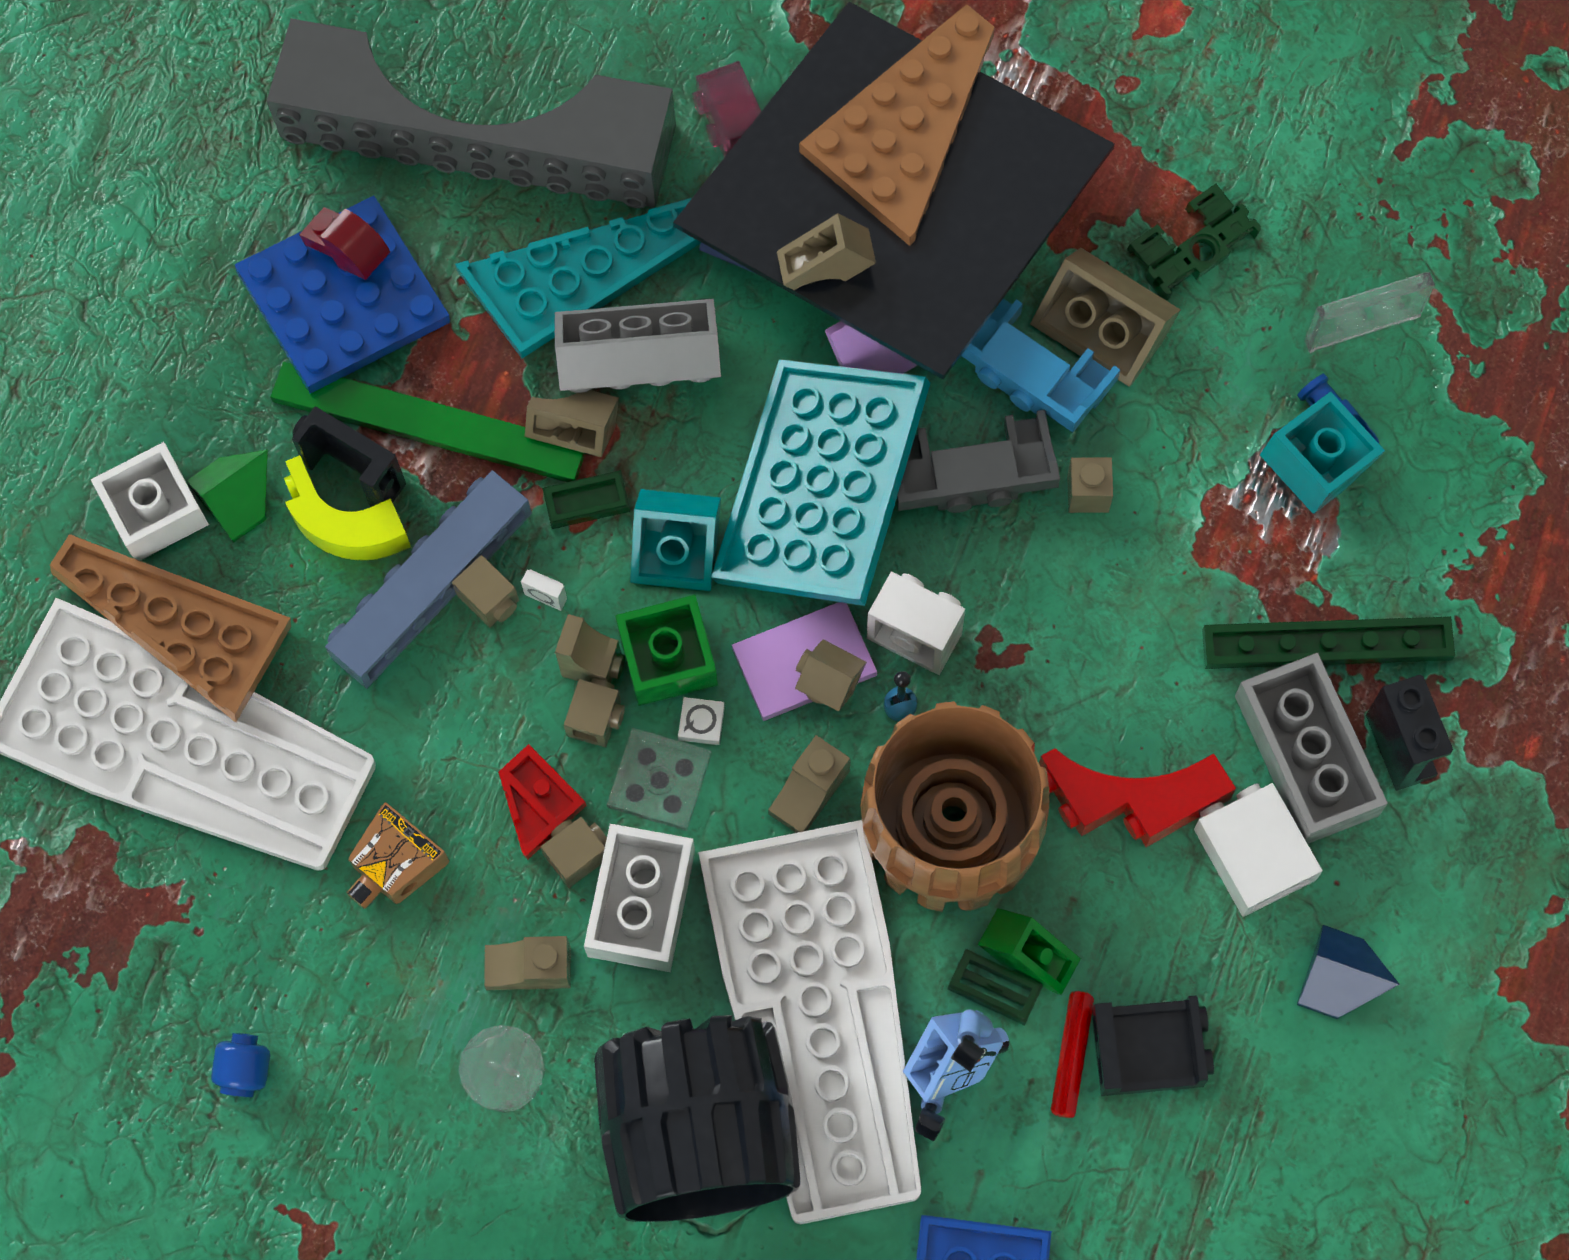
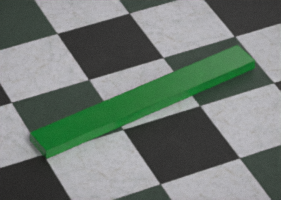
M284 361L270 396L274 403L311 412L316 406L340 421L564 482L577 480L586 454L525 437L524 426L343 377L310 394L293 365Z

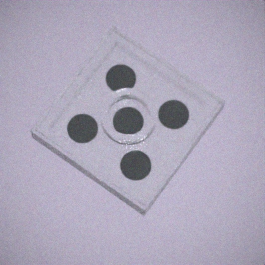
M632 728L607 802V807L687 831L710 762L711 750Z

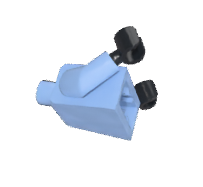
M968 1009L962 1013L932 1017L903 1070L906 1077L922 1097V1111L915 1131L931 1141H935L945 1122V1118L938 1115L942 1111L945 1096L979 1083L984 1079L997 1054L1006 1052L1009 1048L1007 1033L1000 1027L994 1028L991 1020L982 1012Z

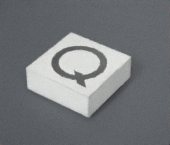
M531 569L526 571L521 580L524 594L561 611L567 600L564 585Z
M684 697L678 740L720 745L725 702Z

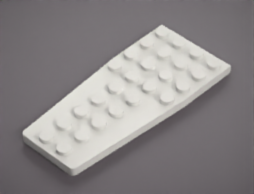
M55 598L0 700L1 755L90 794L317 871L327 867L376 768V762L371 754L255 692L252 694L237 722H234L111 621L58 598Z
M862 820L698 852L723 980L735 1020L746 1016L762 1018V1022H771L777 1031L792 1097L800 1169L799 1189L786 1197L793 1221L797 1224H806L916 1201L921 1194V1183L908 1082L903 1072L905 1059L890 942L872 858L864 838Z

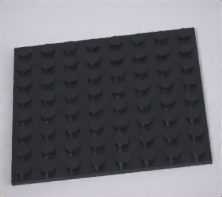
M848 2L674 220L673 227L939 378L944 379L1112 152L1115 143L980 72L973 85L971 97L963 118L958 124L954 141L951 143L946 155L944 167L936 188L931 194L926 214L923 215L916 233V240L909 246L799 152V143L922 41L863 8ZM837 213L869 229L876 260L874 265L847 281L841 279L819 280L803 285L795 290L783 285L777 251Z

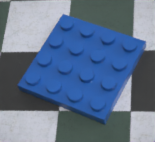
M374 195L347 208V210L367 222L381 236L391 251L366 280L338 268L331 256L306 246L299 236L301 232L234 264L238 276L310 394L450 323L448 312Z

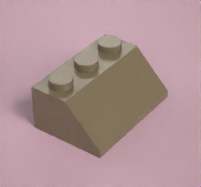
M1079 248L1064 259L1030 325L1079 356H1082L1086 349L1089 348L1094 352L1093 360L1109 371L1113 366L1119 368L1118 380L1130 387L1164 341L1181 309L1083 248Z

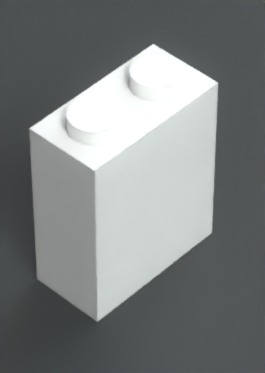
M1273 783L1263 788L1259 784L1251 785L1236 795L1237 801L1227 806H1224L1222 802H1218L1200 812L1201 818L1194 828L1242 917L1316 881L1323 871Z

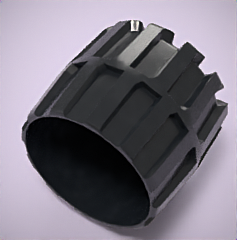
M732 1015L712 1016L694 1029L689 1018L667 1022L661 1027V1031L644 1027L627 1032L621 1038H612L598 1048L594 1062L600 1136L618 1217L632 1222H668L717 1216L778 1201L799 1189L800 1169L792 1097L777 1031L771 1022H762V1018L746 1016L732 1021Z

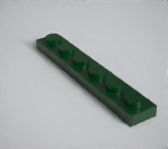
M1451 616L1204 625L1202 629L1205 669L1280 667L1315 653L1319 654L1323 665L1452 661L1455 657Z

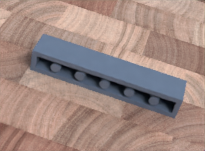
M493 470L485 478L480 477L475 480L467 491V497L458 507L452 506L442 515L439 521L440 526L430 536L425 535L421 537L412 548V555L402 566L400 564L395 565L385 576L383 586L374 595L368 594L358 604L356 614L346 624H339L330 633L327 640L328 643L325 646L330 658L366 689L456 595L452 581L481 555L489 560L532 514L528 499Z

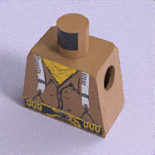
M385 802L350 854L348 860L353 868L361 874V877L346 893L363 909H366L380 892L385 894L395 904H398L442 870L450 861L445 851Z

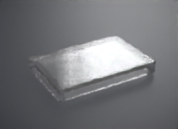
M1424 272L1318 306L1304 340L1309 353L1419 318L1435 286L1430 272Z

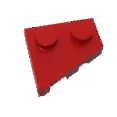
M529 744L498 771L521 851L527 860L541 848L540 846L552 838L551 833L558 825L566 820H572L587 806L580 795Z

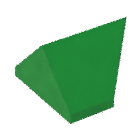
M268 449L220 457L187 480L189 486L233 543L266 520Z

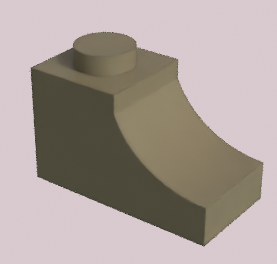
M838 213L777 251L783 285L793 290L819 280L841 279L847 281L876 263L869 229Z
M592 390L560 399L532 397L527 406L525 437L602 457L616 427L619 398Z
M570 614L567 615L555 650L562 677L575 681L581 679L588 682L592 678H598L610 683L613 678L619 679L625 662V655H621L619 640L607 637L594 630L585 622L584 618Z
M815 735L792 767L785 785L768 809V814L795 833L807 831L850 772V757Z
M567 936L524 937L523 940L513 943L485 945V989L571 988V946Z

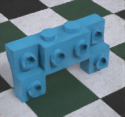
M1002 299L961 356L975 365V372L983 384L991 389L999 388L1008 394L1010 400L1019 409L1026 412L1031 410L1035 414H1037V411L1045 410L1046 415L1071 432H1074L1091 409H1096L1117 382L1120 369L1113 366L1109 371L1093 360L1094 352L1087 348L1069 371L1070 365L1012 326L1022 312L1023 303L1016 299L1011 304Z

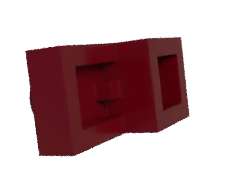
M324 207L299 234L306 246L331 256L338 268L365 280L391 252L381 236L367 222L347 209H344L339 214Z

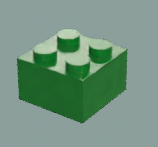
M696 595L615 615L638 706L718 685L716 668Z

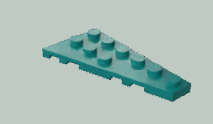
M692 198L649 209L647 214L624 220L623 217L613 219L605 226L590 230L589 227L531 242L528 247L504 253L503 250L489 254L490 258L472 263H469L468 260L456 263V271L521 359L555 338V312L601 308L699 245L700 241L673 227L674 220Z

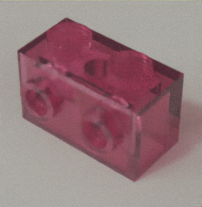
M740 61L695 76L697 91L692 93L693 102L698 114H706L709 125H706V132L713 148L720 147L724 158L761 113Z

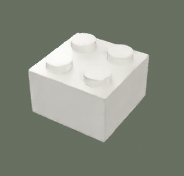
M164 442L91 479L126 548L136 560L140 561L209 525Z
M891 571L868 612L867 639L940 675L962 635L965 608L961 607L960 601L952 595L944 592H939L937 595L924 588V584L916 577L905 573L900 576Z

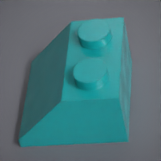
M1330 391L1275 432L1260 453V456L1303 504L1315 514L1350 486L1385 450Z
M640 489L634 508L630 583L711 591L713 581L711 576L715 566L719 535L721 497Z

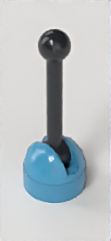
M905 671L896 673L894 682L897 686L891 689L884 699V710L887 716L898 722L909 714L914 715L917 709V698L914 692L906 688L911 682V677Z

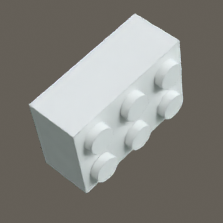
M610 824L584 942L587 957L671 972L695 855L693 838Z

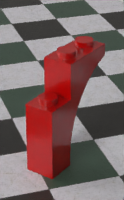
M1056 748L1043 754L1039 761L1040 767H1044L1047 770L1049 794L1054 792L1062 806L1058 807V810L1068 828L1076 827L1082 837L1125 813L1126 817L1123 818L1128 832L1135 840L1140 838L1145 847L1152 845L1199 818L1200 812L1218 802H1227L1232 798L1236 787L1214 753L1179 771L1145 778H1124L1093 771L1067 758Z

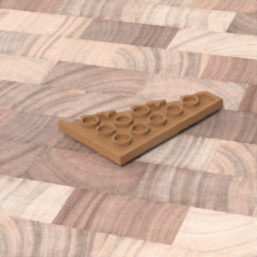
M967 4L799 143V152L909 246L916 240V233L923 215L926 214L931 194L936 188L944 167L946 155L951 143L954 141L958 124L963 118L971 97L973 85L978 73L981 71L985 54L989 50L994 37L995 27Z

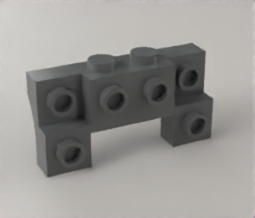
M1045 410L1037 411L1036 418L1014 421L1013 415L1005 416L1004 429L1006 441L931 451V456L926 428H918L896 499L898 511L937 505L938 511L948 509L951 513H960L971 509L974 505L988 504L990 507L1008 505L1012 500L1018 499V493L1059 488L1060 475L1051 443Z

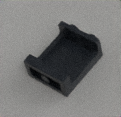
M315 406L308 416H302L293 429L292 441L305 467L313 470L323 455L328 454L360 473L359 481L370 507L388 499H391L393 503L405 487L406 481L395 454Z
M1417 675L1381 688L1366 713V718L1395 790L1398 791L1435 779L1438 773L1432 760L1450 755L1453 747L1424 677Z
M1197 995L1188 996L1183 1001L1112 1007V1002L1094 1004L1091 1017L1101 1096L1204 1087L1207 1083L1208 1075L1214 1074L1211 1049H1204L1202 1032H1208L1207 1010L1205 1006L1199 1007Z

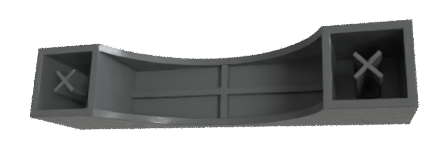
M292 18L290 19L267 97V104L279 136L293 144L308 142L321 145L330 151L338 152L342 149L355 151L367 158L376 159L380 156L393 158L409 166L417 165V163L425 164L446 173H452L455 170L471 173L473 176L484 180H490L494 177L509 180L512 184L521 187H528L530 185L547 187L550 191L558 194H567L568 192L579 193L595 201L611 199L621 201L633 208H643L645 206L656 208L676 128L673 91L671 88L595 75L581 91L559 107L528 120L499 125H476L445 119L415 105L391 85L374 59L367 32Z

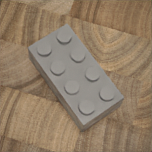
M714 299L555 312V352L560 391L570 390L574 393H583L592 388L610 387L612 389H626L631 385L647 383L654 386H664L672 381L682 380L700 383L709 381L712 378L721 377Z
M1318 653L1240 683L1235 694L1237 703L1278 793L1307 844L1380 816L1388 802Z

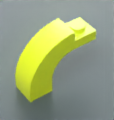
M300 455L285 461L291 475L284 477V480L293 498L285 502L297 527L315 546L334 556L351 560L380 559L411 547L391 499L361 511L347 512L337 510L327 505L319 497Z

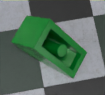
M997 908L978 943L982 949L1002 965L1042 984L1043 987L1059 995H1062L1081 960L1078 955L1032 917Z

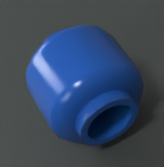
M232 1033L231 1041H222L216 1045L211 1080L215 1085L220 1086L221 1094L253 1097L254 1091L265 1087L270 1051L267 1047L257 1044L258 1036Z

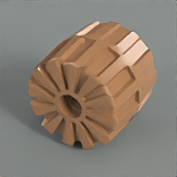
M955 701L936 703L934 709L919 715H907L895 724L892 735L886 744L876 748L865 776L860 805L862 827L872 860L877 859L886 871L884 874L885 881L895 892L901 895L906 889L917 893L918 903L926 909L943 912L947 902H957L961 910H975L987 906L995 893L1004 894L1011 891L1024 877L1045 837L1049 813L1047 770L1044 767H1040L1034 754L1035 743L1024 729L1017 730L1000 717L999 711L982 705L980 708L958 706ZM949 806L958 807L963 810L965 817L960 821L951 822L943 816L942 811Z

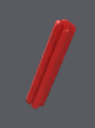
M1072 991L1069 995L1051 1104V1112L1055 1116L1062 1118H1073L1076 1114L1094 1003L1093 996L1087 992Z

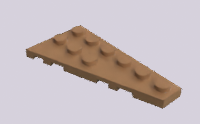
M70 534L50 564L53 576L234 722H237L291 628L290 617Z

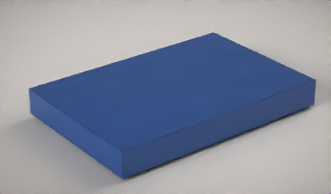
M921 1215L916 1260H1049L1052 1231Z

